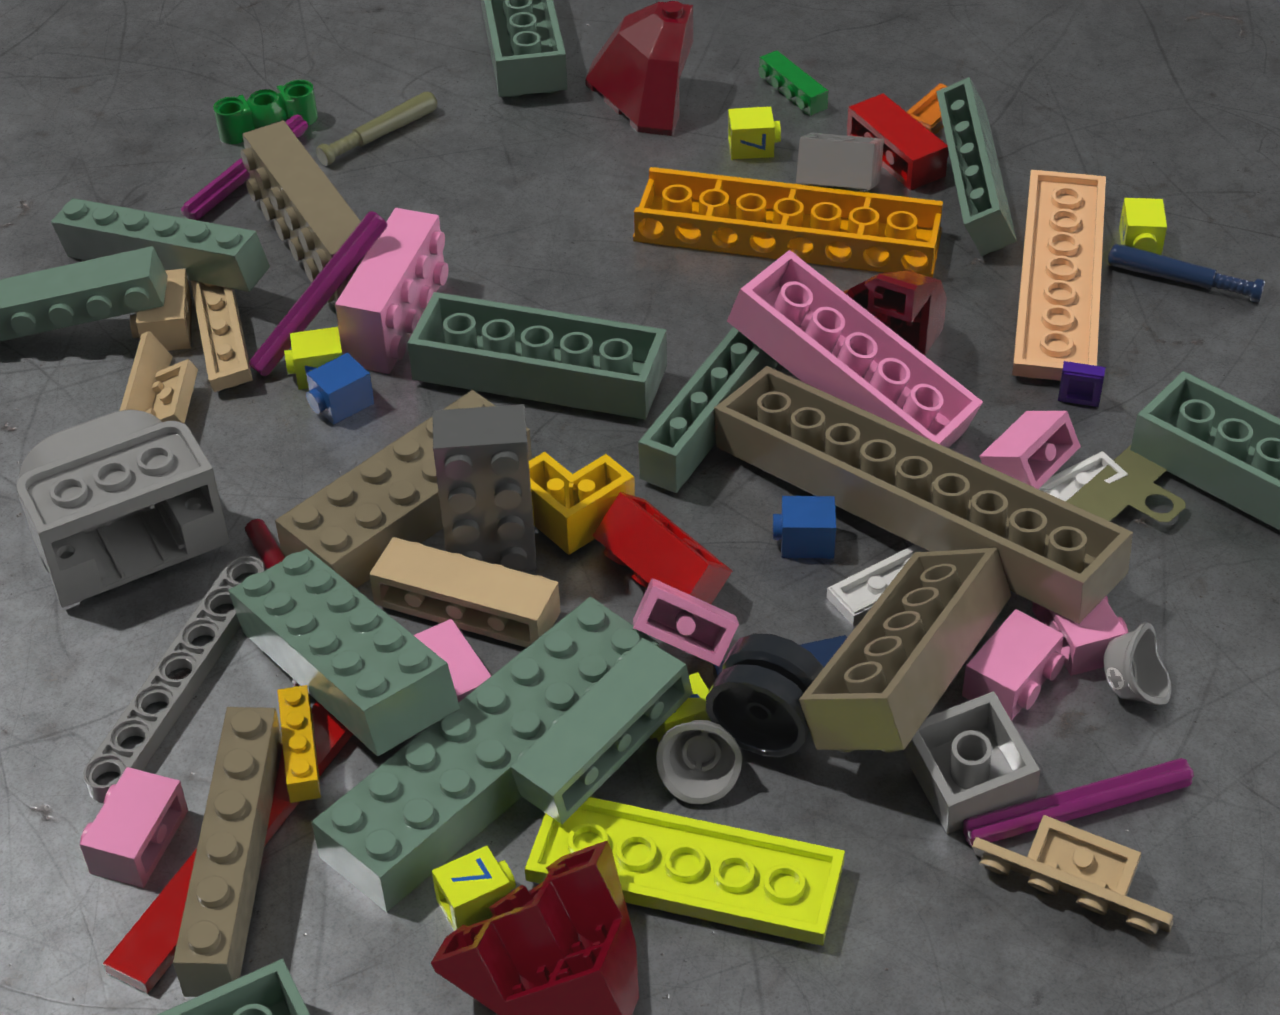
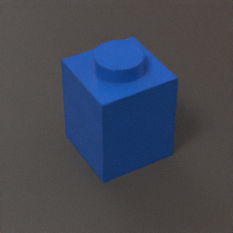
M348 352L306 373L309 391L306 392V398L310 407L315 413H322L333 425L375 404L370 373Z
M782 496L781 514H773V540H781V558L834 559L836 540L835 496Z

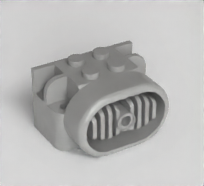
M139 410L113 412L48 436L27 454L21 465L19 479L16 484L17 493L32 539L39 551L45 569L51 575L62 608L230 543L213 468L190 429L179 421L162 422L156 416Z

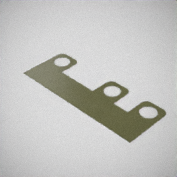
M1131 445L1113 460L1128 473L1127 476L1110 484L1104 480L1118 473L1111 466L1107 465L1066 501L1107 521H1111L1128 505L1159 522H1170L1186 507V503L1182 498L1153 483L1167 469L1131 451ZM1150 495H1163L1172 501L1174 507L1168 513H1157L1146 506L1145 500Z

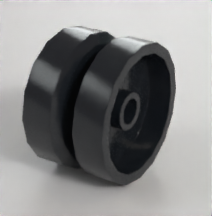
M758 633L739 638L722 665V672L717 676L706 696V712L711 722L721 725L736 740L739 747L762 756L774 757L796 753L805 743L810 732L799 699L824 667L810 651L792 640L774 634Z

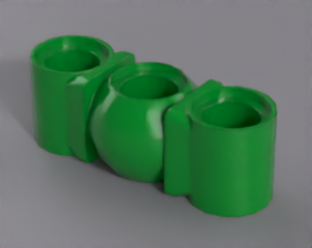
M293 80L284 86L279 85L277 86V92L271 89L255 91L247 101L243 95L219 99L213 106L219 139L223 143L232 145L244 142L243 133L283 120L286 122L293 115H301L303 120L307 121L308 126L315 123L318 119L313 84L306 80Z

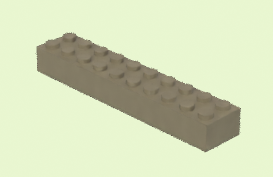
M769 366L763 368L714 407L717 448L815 496H835L836 506L928 551L998 548L1010 591L1078 624L1128 574L1133 538L1132 531Z

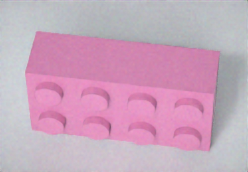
M395 208L386 221L388 224L386 230L367 252L335 303L343 354L348 352L366 370L390 374L397 360L403 358L406 344L433 293L437 292L440 285H445L449 268L448 264L444 262L443 257L445 234L440 230L439 215Z

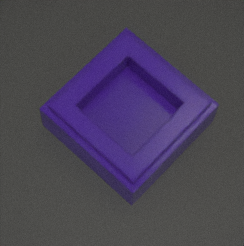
M1064 361L1058 401L1099 407L1106 367Z

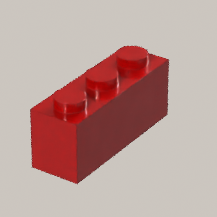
M884 93L848 107L847 136L884 139L882 167L910 191L946 176L947 159L949 156L948 145Z
M623 492L618 494L593 534V537L606 547L603 553L617 564L630 567L634 571L632 578L645 588H648L653 578L712 604L733 572L645 499Z

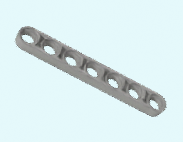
M241 556L231 560L226 565L91 757L83 774L92 799L104 803L108 789L113 784H117L126 767L143 771L241 627L235 609L227 614H216L213 610L221 604H233L228 590L240 584L235 581L239 575L248 572L256 574L265 571L264 564L260 559L254 556ZM210 635L214 637L213 641L205 646L191 645V642L199 636ZM188 668L192 670L183 679L174 680L168 678V675L175 669ZM163 701L168 703V707L160 713L149 714L144 712L145 708L153 702ZM141 736L145 738L144 742L136 748L124 749L120 747L121 743L128 737ZM114 771L120 773L119 778L109 785H98L95 783L96 779L105 772Z

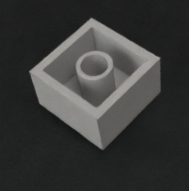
M809 133L802 136L799 141L796 183L826 188L837 186L843 187V190L869 192L870 189L880 183L884 139Z
M994 691L927 717L904 749V756L946 834L962 829L964 820L967 818L1034 800L1037 797L1040 769Z

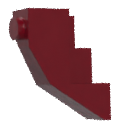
M678 1L656 2L625 16L591 64L585 79L586 86L592 91L598 90L604 95V102L618 115L625 114L630 119V126L637 132L673 136L680 116L679 80L693 44V5L682 4Z
M904 270L877 274L844 291L845 294L924 356L944 329L947 297L941 280Z
M608 841L560 857L546 867L548 874L539 885L530 891L527 890L526 886L520 885L489 907L493 914L491 918L469 926L462 925L446 936L431 961V965L437 974L498 1015H632L639 998L636 941L612 849Z

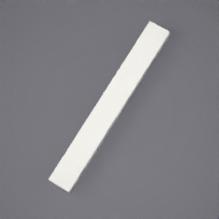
M1101 451L1051 476L1039 490L1067 501L1107 465L1118 472L1104 480L1109 484L1127 476L1128 473ZM914 544L828 587L827 599L854 626L863 619L915 552L929 551Z

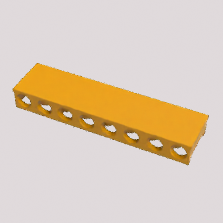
M650 167L649 180L639 207H635L633 241L779 259L790 250L806 263L884 273L909 270L933 278L943 228L941 227L943 201Z

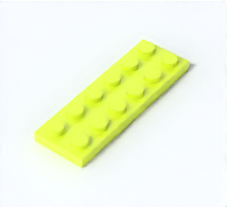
M589 797L563 824L545 813L525 866L526 881L540 884L548 874L546 867L560 857L608 841L612 849L626 903L823 946L844 865L845 851Z

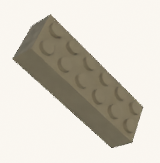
M283 120L243 133L245 149L241 150V158L245 168L250 173L251 179L246 181L250 197L253 201L258 200L260 202L266 220L274 222L279 238L282 241L287 240L294 259L302 261L308 279L313 282L361 221ZM362 260L358 263V265L345 279V281L341 284V286L337 289V291L333 294V296L329 299L327 303L331 302L332 305L335 307V303L337 302L338 298L342 294L343 290L347 286L348 282L352 278L353 274L357 270Z
M471 390L443 410L491 407L495 405ZM433 416L277 518L275 524L280 548L285 557L308 549L357 589L370 579L369 573L392 537L423 543L443 529L433 452ZM526 427L530 461L532 459L530 429Z
M998 548L915 552L799 699L816 750H838L840 752L881 750L891 753L904 750L1012 596Z

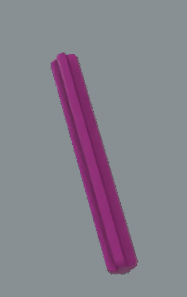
M293 115L285 122L297 138L302 136L305 130L308 129V123L303 120L301 115ZM242 158L185 202L181 208L182 215L187 219L199 220L250 178V173L245 168Z
M373 211L366 214L249 360L250 366L259 374L265 377L269 376L285 356L284 351L291 348L290 333L305 331L386 230L388 224L380 215Z
M1179 758L967 818L964 820L963 833L971 847L975 837L992 843L1037 830L1043 815L1065 822L1188 787L1192 784L1194 772L1186 759Z

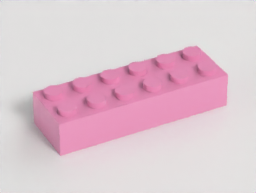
M790 250L740 289L727 319L728 323L802 382L947 448L966 432L983 403L977 396Z

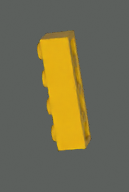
M303 685L277 689L286 783L290 802L321 798L308 687Z

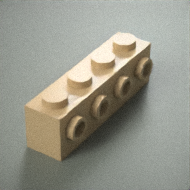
M392 537L369 573L374 604L438 623L452 619L459 629L523 647H528L552 628L561 613L559 582L395 537Z

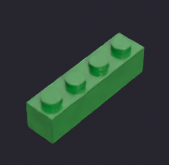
M776 50L759 57V76L801 110L812 116L828 109L829 90Z

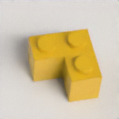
M546 452L529 461L534 526L568 555L595 539L593 534L620 492L635 496L634 476L607 454L573 474Z

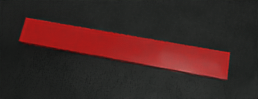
M316 701L311 710L320 777L352 737L353 733ZM283 747L265 845L299 804V802H290L286 783ZM197 848L103 962L107 974L149 994L172 965Z

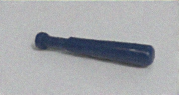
M1121 244L1113 245L1108 256V263L1112 267L1210 290L1216 287L1217 289L1236 292L1244 296L1248 295L1250 301L1255 303L1260 302L1266 283L1263 279H1256L1253 282L1225 274L1222 275L1217 273L1215 269Z

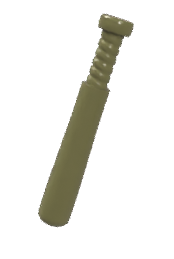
M423 92L353 129L351 134L339 139V141H335L330 145H319L316 148V155L323 165H331L335 158L356 146L362 147L435 111L438 105L437 99L431 92Z

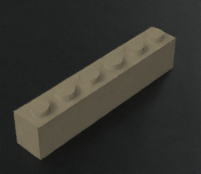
M227 707L173 960L184 997H198L240 978L283 747L276 708Z

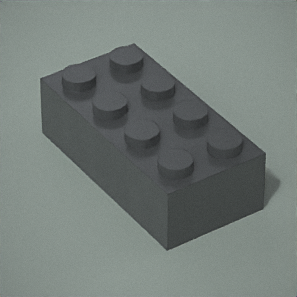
M524 404L433 410V452L446 551L459 553L465 557L491 564H499L517 571L537 570Z

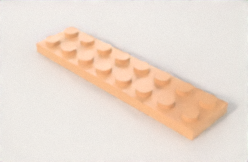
M1031 170L1012 376L1061 381L1064 361L1097 366L1106 176Z

